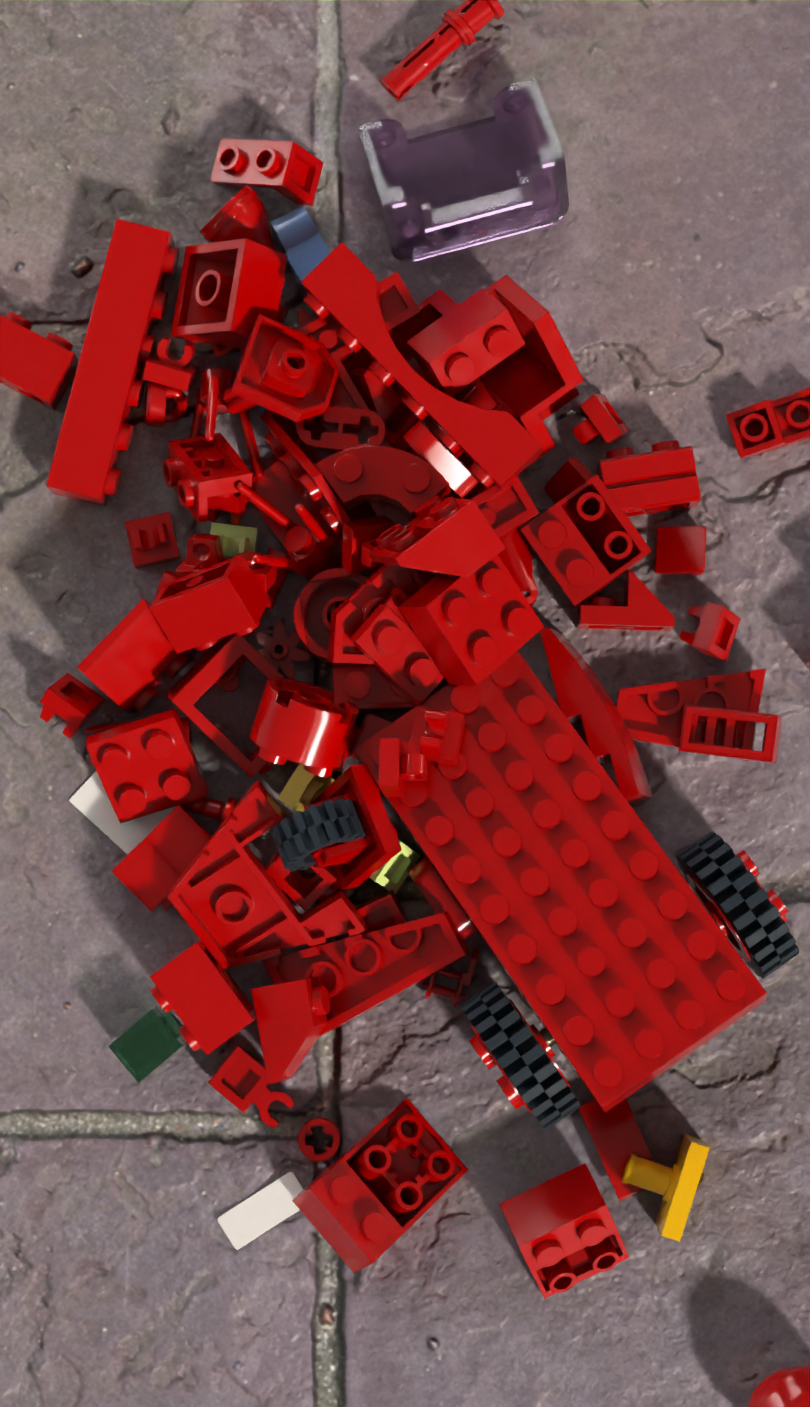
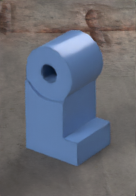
M301 206L270 222V226L283 253L288 255L287 264L306 297L308 293L305 291L301 281L330 254V251L307 210Z

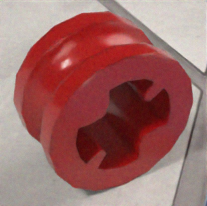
M325 1117L311 1118L304 1123L298 1135L300 1151L308 1159L318 1162L328 1160L334 1156L341 1140L337 1125ZM323 1126L324 1134L332 1135L333 1143L331 1146L327 1143L325 1144L326 1151L317 1152L313 1143L306 1142L307 1132L311 1135L314 1133L312 1127Z

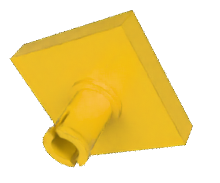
M683 1134L672 1167L640 1158L631 1153L622 1179V1183H629L663 1195L655 1225L661 1236L679 1242L710 1149L702 1139Z

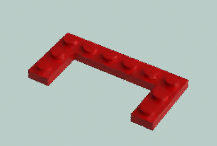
M398 272L378 282L380 307L389 334L421 316L419 307ZM328 315L324 320L317 318L296 330L324 343L339 369L329 406L369 410L342 364L344 360L355 355V353L336 335V332L341 327ZM319 416L327 432H338V427L326 425L323 416ZM362 420L360 428L345 427V433L358 435L360 444H368L370 436L378 435V430L372 429L369 420ZM386 439L383 446L391 447ZM518 476L503 491H500L494 485L470 499L475 501L499 539L538 517L540 514ZM383 501L369 502L376 516L385 515L394 522V526L400 524L403 528L413 520L400 507Z

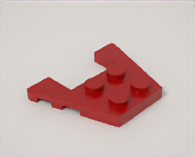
M260 781L255 782L168 893L169 901L223 969L280 955L284 949L308 944L310 947L326 943V938L345 933L352 936L366 930L365 920L342 890L300 915L247 846L249 842L270 830L284 819L283 811Z

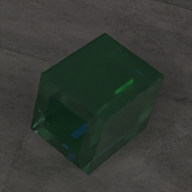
M156 1007L150 1010L108 1047L139 1083L187 1042L179 1032V1028L183 1025L171 1011L162 1014Z

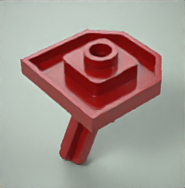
M259 314L254 321L233 386L225 391L223 400L226 402L227 411L232 414L242 413L260 405L295 422L321 415L328 408L339 369L324 343Z

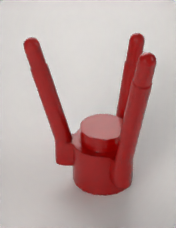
M210 368L201 372L200 388L196 389V407L189 438L200 436L204 414L207 411L205 439L207 441L214 440L217 414L229 413L226 409V402L223 400V394L227 389L232 388L237 375L235 371L225 368ZM248 410L242 413L238 412L255 477L260 479L263 477V470Z
M240 482L236 485L237 491L288 531L285 537V547L290 558L255 554L253 556L255 563L291 569L299 575L303 574L306 568L319 569L327 563L332 554V545L335 543V539L322 529L303 504L299 503L295 506L296 512L306 524L299 526L244 483Z

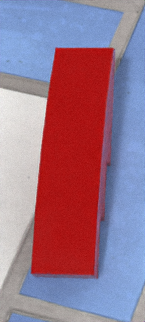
M549 627L542 629L540 633L561 711L569 722L576 725L583 723L589 749L596 759L605 764L612 762L618 788L627 801L639 803L652 799L653 796L638 751L617 707L593 669L563 634Z

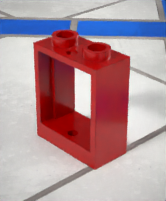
M231 634L221 638L166 695L252 778L257 772L261 775L265 774L275 764L258 756L259 746L246 757L194 704L242 655L268 680L274 679L277 687H281L285 678L242 636L237 637L235 634Z

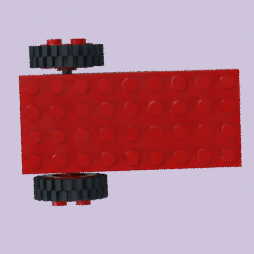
M518 650L478 685L448 684L424 700L421 705L416 706L464 714L466 720L457 765L428 761V780H404V797H386V799L544 1027L538 1031L534 1024L529 1026L513 1001L506 997L496 982L460 1006L471 1022V1028L476 1036L469 1040L470 1044L489 1070L496 1065L499 1067L503 1076L496 1080V1082L516 1110L525 1105L546 1131L581 1106L569 1088L571 1087L552 1059L555 1054L550 1047L554 1044L557 1045L579 1079L581 1078L601 1109L606 1113L766 1001L767 992L748 966L759 977L764 979L799 954V948L795 944L796 941L785 923L787 921L785 915L788 913V910L774 890L770 889L765 892L756 878L759 871L747 853L742 850L735 854L727 842L725 843L722 837L713 831L676 857L680 869L684 872L686 880L692 887L691 889ZM416 707L353 749L361 763H367L372 778L376 781L378 787L380 738H399L405 748V754H407Z

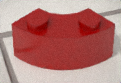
M387 446L349 448L328 456L315 464L347 510L364 502L383 501L400 507L414 519L417 517L414 513L415 509L423 502L437 495L441 499L451 492L449 482L432 465L409 452Z

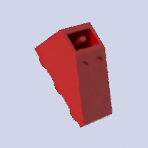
M406 1098L318 1175L292 1201L353 1273L374 1263L469 1169Z

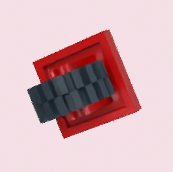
M367 763L350 766L309 805H306L303 812L298 811L292 814V818H285L271 832L286 870L296 871L300 869L301 871L308 869L311 865L317 868L333 866L342 890L358 887L402 850L398 841L397 830L390 822L380 797L378 784L373 780Z

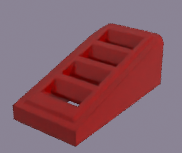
M684 704L678 751L776 764L782 717L773 714ZM699 716L707 717L704 744L696 743ZM718 719L726 720L723 747L715 746ZM737 721L746 722L742 749L734 748ZM757 724L765 725L762 751L754 750Z

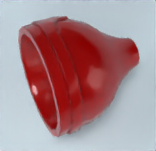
M248 184L233 196L200 231L204 239L209 243L247 238L275 250L270 236L267 209L256 191Z

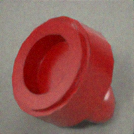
M151 381L147 382L144 423L150 427H163L164 423L179 421L185 415L188 405L184 392ZM166 398L175 399L176 407L173 411H166Z

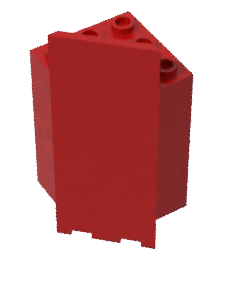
M505 275L486 288L485 291L508 309L525 345L470 384L479 381V384L467 397L470 405L492 410L498 403H503L500 411L509 412L542 446V453L530 463L532 464L556 447L543 420L580 395L576 386L582 383L584 379L549 311L510 277ZM441 289L417 305L421 311L420 317L390 334L397 350L419 375L422 373V370L406 341L458 306ZM361 350L344 360L342 364L349 374L353 368L370 369L369 366L374 361L364 350ZM395 382L390 385L398 393L402 394L404 392ZM267 411L260 416L270 432L263 438L274 454L261 463L263 477L260 479L255 477V492L299 526L306 524L296 512L295 506L299 503L303 504L322 529L335 539V543L332 545V554L327 563L319 569L306 568L303 575L309 582L317 574L328 569L337 568L342 564L343 523L377 516L369 502H364L347 510L317 469L315 464L337 452L316 451L308 448L302 443L297 434L295 421L273 411ZM319 416L315 417L313 424H306L305 430L311 431L314 440H321L322 432L327 431ZM387 439V441L389 442L390 446H391L392 448H396V447ZM464 453L458 457L467 468L473 464ZM479 482L463 498L452 488L451 492L445 497L472 499L487 490V488ZM253 504L286 550L285 537L288 531ZM379 568L371 569L370 571L374 574Z

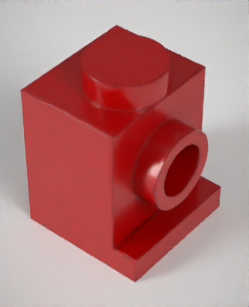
M277 852L266 867V871L279 888L304 911L316 900L319 903L325 901L340 887L333 866L317 868L311 865L310 868L315 871V873L311 874L304 870L300 871V869L290 871L285 869L280 854Z

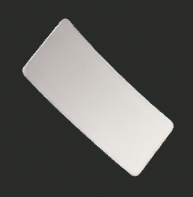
M289 1172L218 1218V1223L233 1247L239 1250L298 1212L299 1208L292 1200L303 1188L294 1173Z

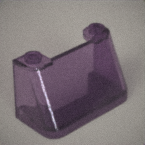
M535 78L510 84L499 91L493 100L494 116L414 138L407 139L402 124L393 119H379L357 125L360 143L385 233L394 258L403 262L419 261L549 226L565 216L569 208L565 155Z

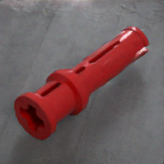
M465 0L455 10L448 9L443 14L442 24L437 30L411 51L394 69L390 70L380 79L382 86L397 102H400L411 89L426 78L453 51L461 45L466 47L474 43L476 40L475 35L493 18L499 20L504 15V10L498 0Z

